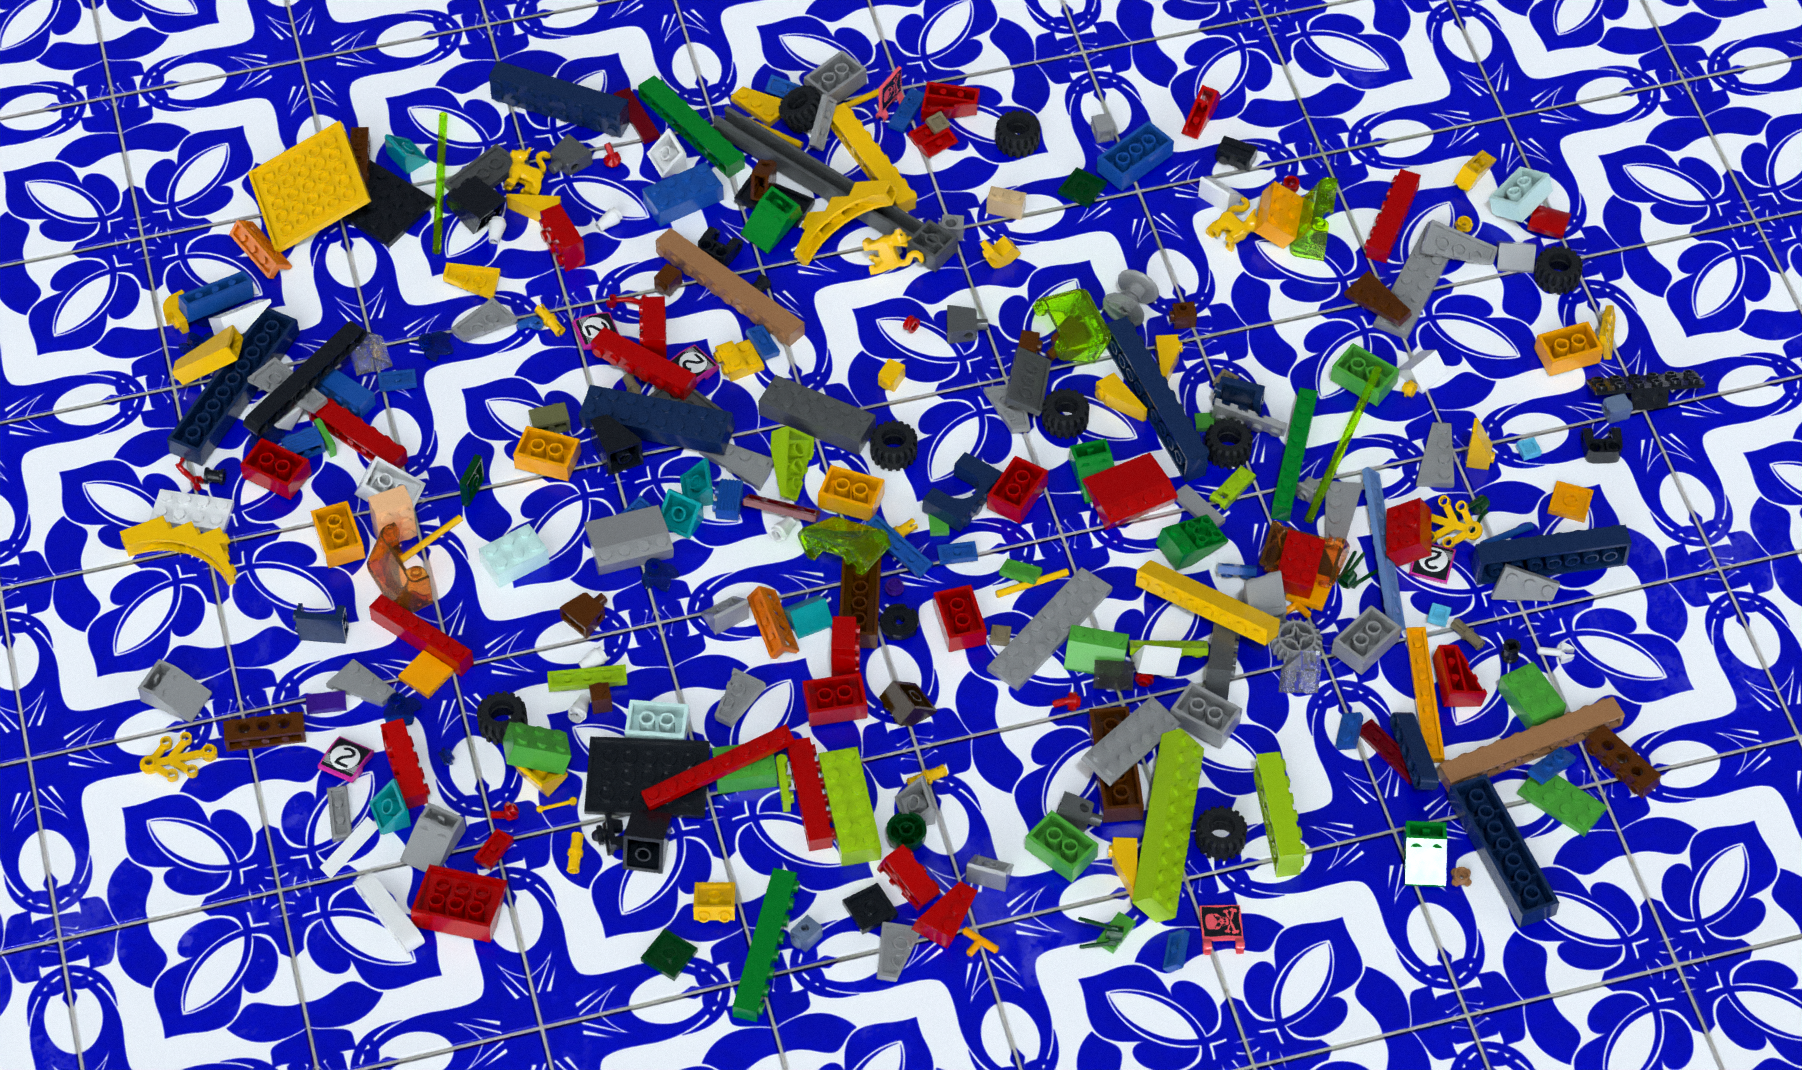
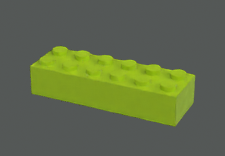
M858 747L818 753L820 775L823 778L824 792L828 799V810L831 812L832 827L835 829V840L841 866L881 860V843Z
M1280 751L1256 754L1253 774L1276 878L1300 875L1301 867L1304 866L1303 856H1306L1305 844H1301L1300 841L1302 839L1301 827H1297L1296 823L1298 822L1297 810H1293L1292 806L1294 805L1293 793H1289L1288 789L1290 788L1289 776H1285L1286 762L1285 759L1281 758Z

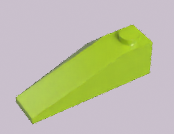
M784 426L771 432L770 449L780 496L795 502L803 485V476L809 469L807 467L808 462L812 460L814 454V437L792 427Z

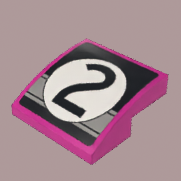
M610 312L590 314L575 319L572 322L583 350H592L591 341L603 327L619 334Z
M696 345L686 348L669 360L696 374L697 384L703 378L707 380L720 368L718 364Z
M1432 544V556L1412 562L1409 575L1447 585L1456 550Z
M339 736L324 754L318 764V769L353 783L363 773V766L373 757L374 750Z

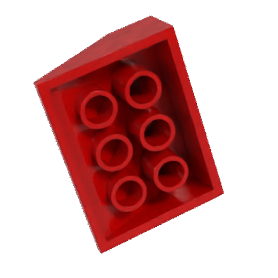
M1151 453L1144 454L1082 479L1105 530L1172 505L1178 498L1171 480Z
M429 864L411 908V921L418 928L491 943L497 927L508 880Z

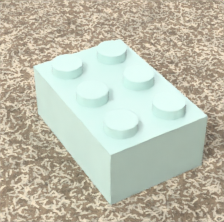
M1520 166L1489 197L1492 214L1523 222L1553 192L1550 175Z
M529 523L479 548L480 563L499 588L550 563L547 547Z
M630 700L625 738L687 740L690 720L689 704Z

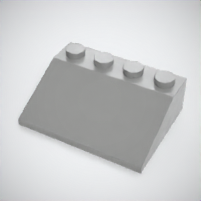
M659 505L584 522L598 575L673 558V544Z

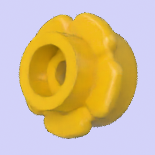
M1461 216L1455 222L1457 230L1465 233L1472 230L1473 223L1469 217Z
M1413 380L1403 384L1402 392L1404 397L1409 396L1412 398L1415 395L1418 385Z

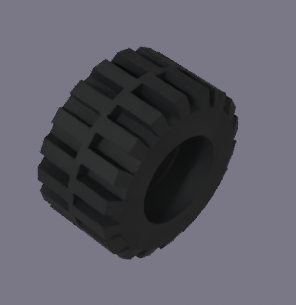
M802 85L789 91L783 97L784 99L781 100V105L778 108L779 114L790 130L793 132L797 131V133L813 129L821 100V95L815 87Z
M1013 110L1011 113L1006 112L1005 116L1001 115L996 122L995 143L999 151L1002 150L1003 154H1008L1009 157L1016 156V158L1033 154L1038 149L1040 143V125L1034 115L1031 116L1029 112L1024 113L1023 110L1019 112Z
M1552 246L1551 249L1546 248L1537 258L1534 272L1535 282H1538L1537 285L1539 287H1543V291H1549L1550 294L1557 293V295H1561L1562 293L1568 294L1569 291H1574L1575 287L1579 285L1583 262L1581 257L1577 256V253L1571 251L1568 247L1567 249L1563 248V246Z
M1061 388L1057 392L1055 390L1052 391L1051 395L1048 394L1042 406V424L1045 426V430L1047 432L1050 431L1052 436L1057 435V438L1065 437V439H1069L1071 436L1075 438L1077 434L1081 435L1083 430L1087 429L1089 422L1090 406L1087 398H1084L1082 393L1078 394V391L1075 389L1071 391L1070 388H1066V390ZM1061 412H1069V413H1072V414H1071V415H1062V414H1060V413H1061Z
M1223 418L1221 421H1215L1214 425L1211 424L1206 431L1205 445L1209 449L1208 461H1213V465H1219V468L1222 469L1224 467H1227V469H1232V467L1239 468L1240 465L1246 464V461L1250 459L1253 435L1251 434V429H1247L1245 423L1241 424L1240 420L1234 421L1233 418H1229V420ZM1223 442H1231L1235 445H1225Z
M892 420V422L885 421L883 425H877V429L874 428L870 436L872 461H875L877 466L880 465L881 469L887 468L888 471L894 469L900 471L901 468L906 469L908 465L911 466L913 460L917 458L918 440L914 428H910V425L904 424L903 421L896 422V420ZM890 444H898V445H900V446H899V447H889V446H887V445H890Z
M498 691L494 692L495 695L489 694L487 699L483 698L481 700V705L477 707V721L479 732H481L483 738L486 737V741L489 743L493 741L494 745L502 743L503 746L502 740L509 722H521L528 725L525 703L524 701L522 702L519 696L515 697V694L512 692L507 694V691H503V693ZM501 715H507L511 717L506 721L493 720Z
M1214 806L1211 807L1210 811L1206 809L1204 814L1199 816L1195 841H1197V848H1200L1202 854L1206 853L1207 858L1211 859L1213 857L1215 861H1219V859L1227 861L1228 858L1232 860L1236 854H1241L1246 842L1247 823L1244 822L1245 818L1243 815L1239 816V811H1232L1231 807L1224 808V806H1219V808H1216ZM1215 830H1224L1230 833L1231 835L1227 837H1219L1214 835L1212 832Z

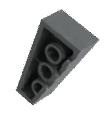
M1214 622L1205 689L1228 700L1230 678H1235L1236 667L1232 665H1236L1237 654L1234 652L1238 653L1239 641L1235 639L1239 640L1240 634Z

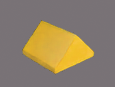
M515 766L518 773L546 797H549L568 776L567 772L562 775Z

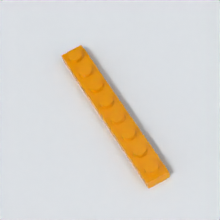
M1407 627L1405 633L1419 727L1433 763L1443 762L1445 754L1426 627Z

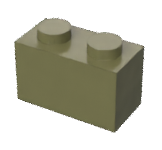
M565 402L528 410L531 427L554 433L571 431L570 418Z

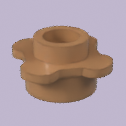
M1458 867L1451 870V875H1453L1452 885H1465L1468 887L1472 884L1470 880L1471 871L1468 868Z

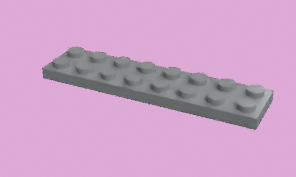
M1429 221L1391 289V292L1411 310L1412 316L1401 326H1398L1378 315L1373 324L1374 328L1404 339L1409 338L1450 258L1419 253L1430 223Z
M1081 567L987 666V671L1019 691L1069 638L1071 625L1080 626L1112 592L1113 587Z

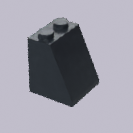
M476 176L471 179H465L457 189H451L447 193L445 202L473 235L489 224L493 216H500L506 203L505 197Z
M608 414L590 420L592 444L608 476L644 464L641 438Z
M632 809L624 833L623 869L663 874L672 830L671 813Z

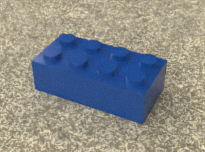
M1148 121L1098 156L1097 172L1123 191L1172 156L1174 140Z
M707 162L642 189L643 203L660 227L724 200L723 184Z

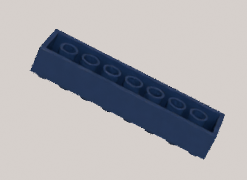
M497 61L489 74L491 99L497 102L622 138L630 124L628 99L501 61Z
M591 384L578 415L582 428L590 429L591 419L608 414L643 440L723 456L735 427L732 412Z
M1626 524L1603 528L1595 527L1593 529L1575 530L1565 533L1558 532L1527 538L1520 537L1489 543L1482 542L1475 545L1471 568L1476 585L1497 583L1505 564L1542 576L1626 566L1632 542Z
M1484 774L1450 786L1448 801L1519 928L1555 916L1560 902L1488 775Z

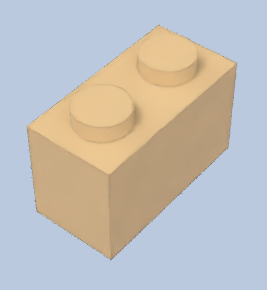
M991 186L987 197L986 213L1022 220L1026 208V193Z

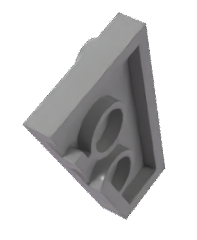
M1008 384L984 387V394L1012 434L1030 431L1027 411L1005 403Z
M733 668L732 677L726 685V692L715 712V720L732 728L766 688L765 682Z

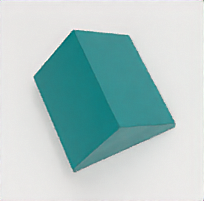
M389 134L385 135L387 154L407 175L430 161L410 139Z
M704 458L681 475L680 481L683 495L703 503V506L713 505V488L709 459Z
M668 489L661 508L668 530L690 539L704 520L703 503Z
M819 595L783 608L787 620L798 639L832 627L833 620L826 598Z
M392 779L369 802L378 829L382 835L411 826L409 812L397 780Z

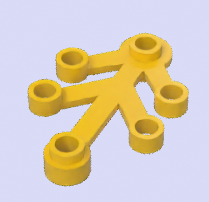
M1446 495L1439 497L1438 503L1444 508L1448 518L1432 514L1433 523L1445 526L1435 532L1432 531L1434 535L1432 544L1455 530L1463 532L1454 537H1445L1442 541L1444 547L1452 549L1455 544L1467 538L1477 540L1481 537L1483 527L1479 522L1473 521L1466 502L1461 500L1455 505L1456 510L1462 513L1466 523L1464 524L1458 521L1451 506V499ZM1447 499V503L1443 505L1442 501ZM1464 504V509L1460 510V505ZM1475 527V532L1470 533V529ZM1451 540V544L1447 546L1446 542Z
M183 732L180 735L179 743L167 757L161 758L164 752L173 746L172 739L169 736H164L160 739V746L152 755L143 757L140 760L139 766L145 774L158 773L167 778L169 782H176L179 775L176 769L186 773L189 778H195L199 774L197 766L194 764L187 765L183 761L203 758L206 762H212L218 757L217 748L212 744H206L200 750L181 753L187 745L192 743L191 734ZM164 765H170V766H172V767H174V768H176V769H173V768H172V769L167 770L166 768H164V767H162V766H164Z

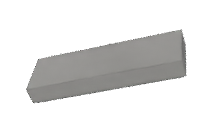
M826 94L821 96L808 144L818 151H824L837 100Z
M1187 484L1176 491L1178 495L1176 501L1194 518L1208 514L1218 528L1225 523L1226 518Z
M347 785L327 788L333 842L345 841L352 833Z

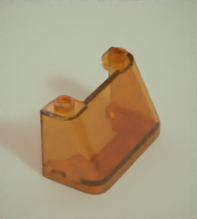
M1273 520L1259 562L1260 566L1264 568L1263 571L1267 573L1277 571L1288 530H1293L1326 540L1315 582H1318V585L1324 588L1334 586L1351 547L1347 540L1336 537V540H1334L1332 537L1325 538L1294 530L1293 527L1282 526V522Z
M395 522L383 527L368 558L367 569L384 596L414 613L433 604L430 577L421 566H413L406 569L399 558L403 554L398 540L400 531Z

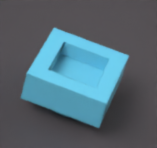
M1534 437L1516 443V448L1524 461L1541 456L1542 450Z
M1432 603L1427 622L1446 627L1451 608Z

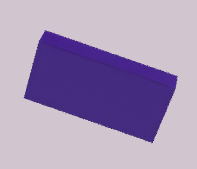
M335 691L306 694L307 715L347 711L346 692Z

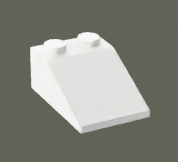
M271 299L255 300L209 318L214 336L231 325H234L240 334L245 333L269 306Z
M375 456L368 465L354 495L368 502V497L405 485L414 509L426 483Z

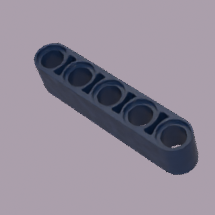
M1393 712L1390 718L1391 728L1414 788L1416 790H1436L1439 785L1438 773L1415 714L1413 712Z

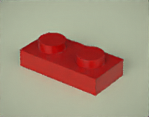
M497 828L474 856V862L491 871L513 844L514 837Z

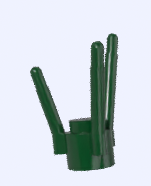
M1479 495L1468 504V509L1470 508L1475 514H1480L1477 522L1480 523L1484 516L1489 513L1487 508L1490 506V501L1486 496ZM1458 511L1454 512L1456 516L1460 514ZM1472 527L1470 533L1475 532V527Z
M1353 551L1341 574L1337 577L1338 583L1343 588L1349 589L1352 587L1355 589L1360 583L1378 573V569H1375L1362 578L1356 579L1357 574L1354 570L1365 556V552L1361 553L1349 569L1357 554V551Z
M1078 917L1079 921L1106 928V938L1110 939V941L1082 944L1079 946L1081 949L1116 946L1117 942L1122 943L1124 926L1109 925L1088 918Z

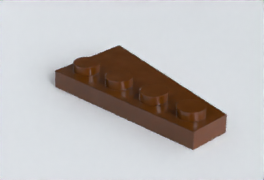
M1369 270L1344 292L1345 297L1398 326H1401L1412 316L1411 310Z

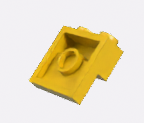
M749 339L736 344L731 340L715 346L714 359L717 363L721 364L722 373L729 378L730 382L765 370L761 358Z
M695 882L694 920H699L702 923H706L709 920H719L723 923L735 920V882Z

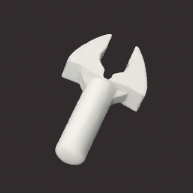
M1561 642V646L1558 649L1538 647L1537 654L1557 656L1560 658V664H1564L1574 659V654L1565 653H1574L1575 648L1565 642Z

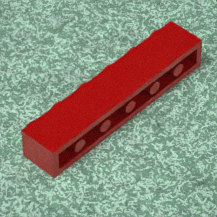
M1400 169L1398 176H1394L1392 181L1393 187L1389 188L1386 198L1388 199L1387 201L1384 200L1381 206L1382 213H1378L1376 217V227L1372 226L1371 238L1366 240L1364 249L1367 250L1366 258L1387 263L1419 189L1420 174Z
M605 327L591 341L592 353L596 357L607 360L610 364L624 369L629 374H634L642 381L655 385L658 389L670 393L675 398L685 400L697 386L696 374Z
M327 398L328 403L316 413L308 411L310 421L314 423L315 419L320 418L331 435L368 460L372 461L375 456H378L399 469L408 462L407 450L404 446L396 444L389 436H384L374 426H369L362 418L354 416L347 408L339 406L332 398Z
M383 594L369 606L372 621L419 651L425 650L453 668L454 673L462 677L474 664L472 650Z
M810 737L795 739V744L786 747L808 850L810 852L833 848V840L836 839L834 827L830 828L829 824L832 822L830 810H826V806H828L827 795L822 793L824 782L823 778H819L818 775L821 772L820 764L814 758V756H817L815 744L811 745Z

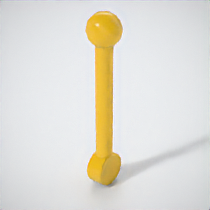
M571 797L568 801L547 806L539 805L536 811L542 813L544 810L568 804L575 806L577 798Z

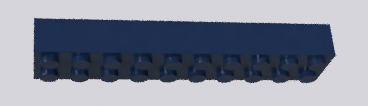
M266 308L243 336L244 339L238 360L218 369L168 436L167 442L170 453L203 466L258 391L259 387L248 383V377L274 357L281 360L300 334L297 319L270 308Z
M1127 316L1108 322L1106 325L1105 347L1132 393L1147 408V418L1183 480L1188 482L1205 476L1206 468L1208 467L1209 449L1206 445H1203L1199 432L1194 430L1190 417L1186 416L1183 405L1178 403L1174 390L1169 388L1167 378L1160 373L1158 363L1153 361L1152 354L1144 346L1143 338L1138 336L1134 323L1130 322Z

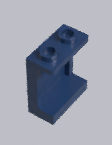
M1221 376L1220 382L1215 384V395L1212 405H1214L1216 398L1222 400V404L1228 406L1230 403L1238 405L1239 410L1247 411L1249 409L1255 411L1258 417H1260L1263 409L1265 386Z
M298 603L297 610L293 612V621H296L295 632L298 633L300 641L346 644L349 625L344 605H337L336 614L334 615L304 612L303 603Z

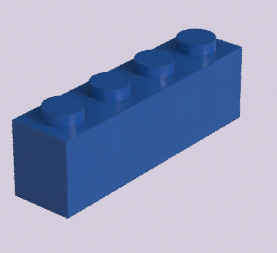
M243 270L178 296L179 310L189 323L254 297L253 281Z
M335 368L314 387L322 395L332 398L339 406L347 408L351 414L360 418L365 416L376 405L375 396L372 391Z

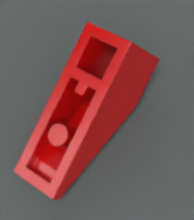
M1202 85L1181 134L1196 140L1199 139L1221 99L1218 90Z

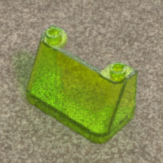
M1322 178L1303 197L1304 201L1297 236L1290 243L1289 247L1291 255L1299 258L1324 261L1329 223L1323 219V216L1327 212L1333 214L1338 179Z
M1078 288L1038 298L1032 306L1037 316L1043 317L1048 313L1060 337L1056 341L1054 348L1060 360L1096 363L1110 342V330L1086 289Z
M835 516L803 527L797 534L808 559L815 561L822 551L839 555L844 558L846 564L853 563L857 567L856 573L864 575L891 546L885 530Z

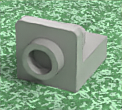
M1308 476L1303 483L1299 482L1297 484L1296 496L1312 504L1324 490V484Z

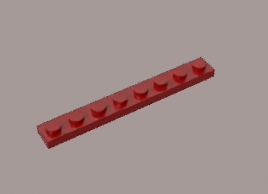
M787 724L641 791L642 797L649 811L795 744V740Z

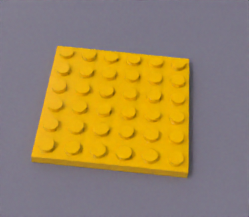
M340 120L248 172L275 252H283L371 202L346 130Z

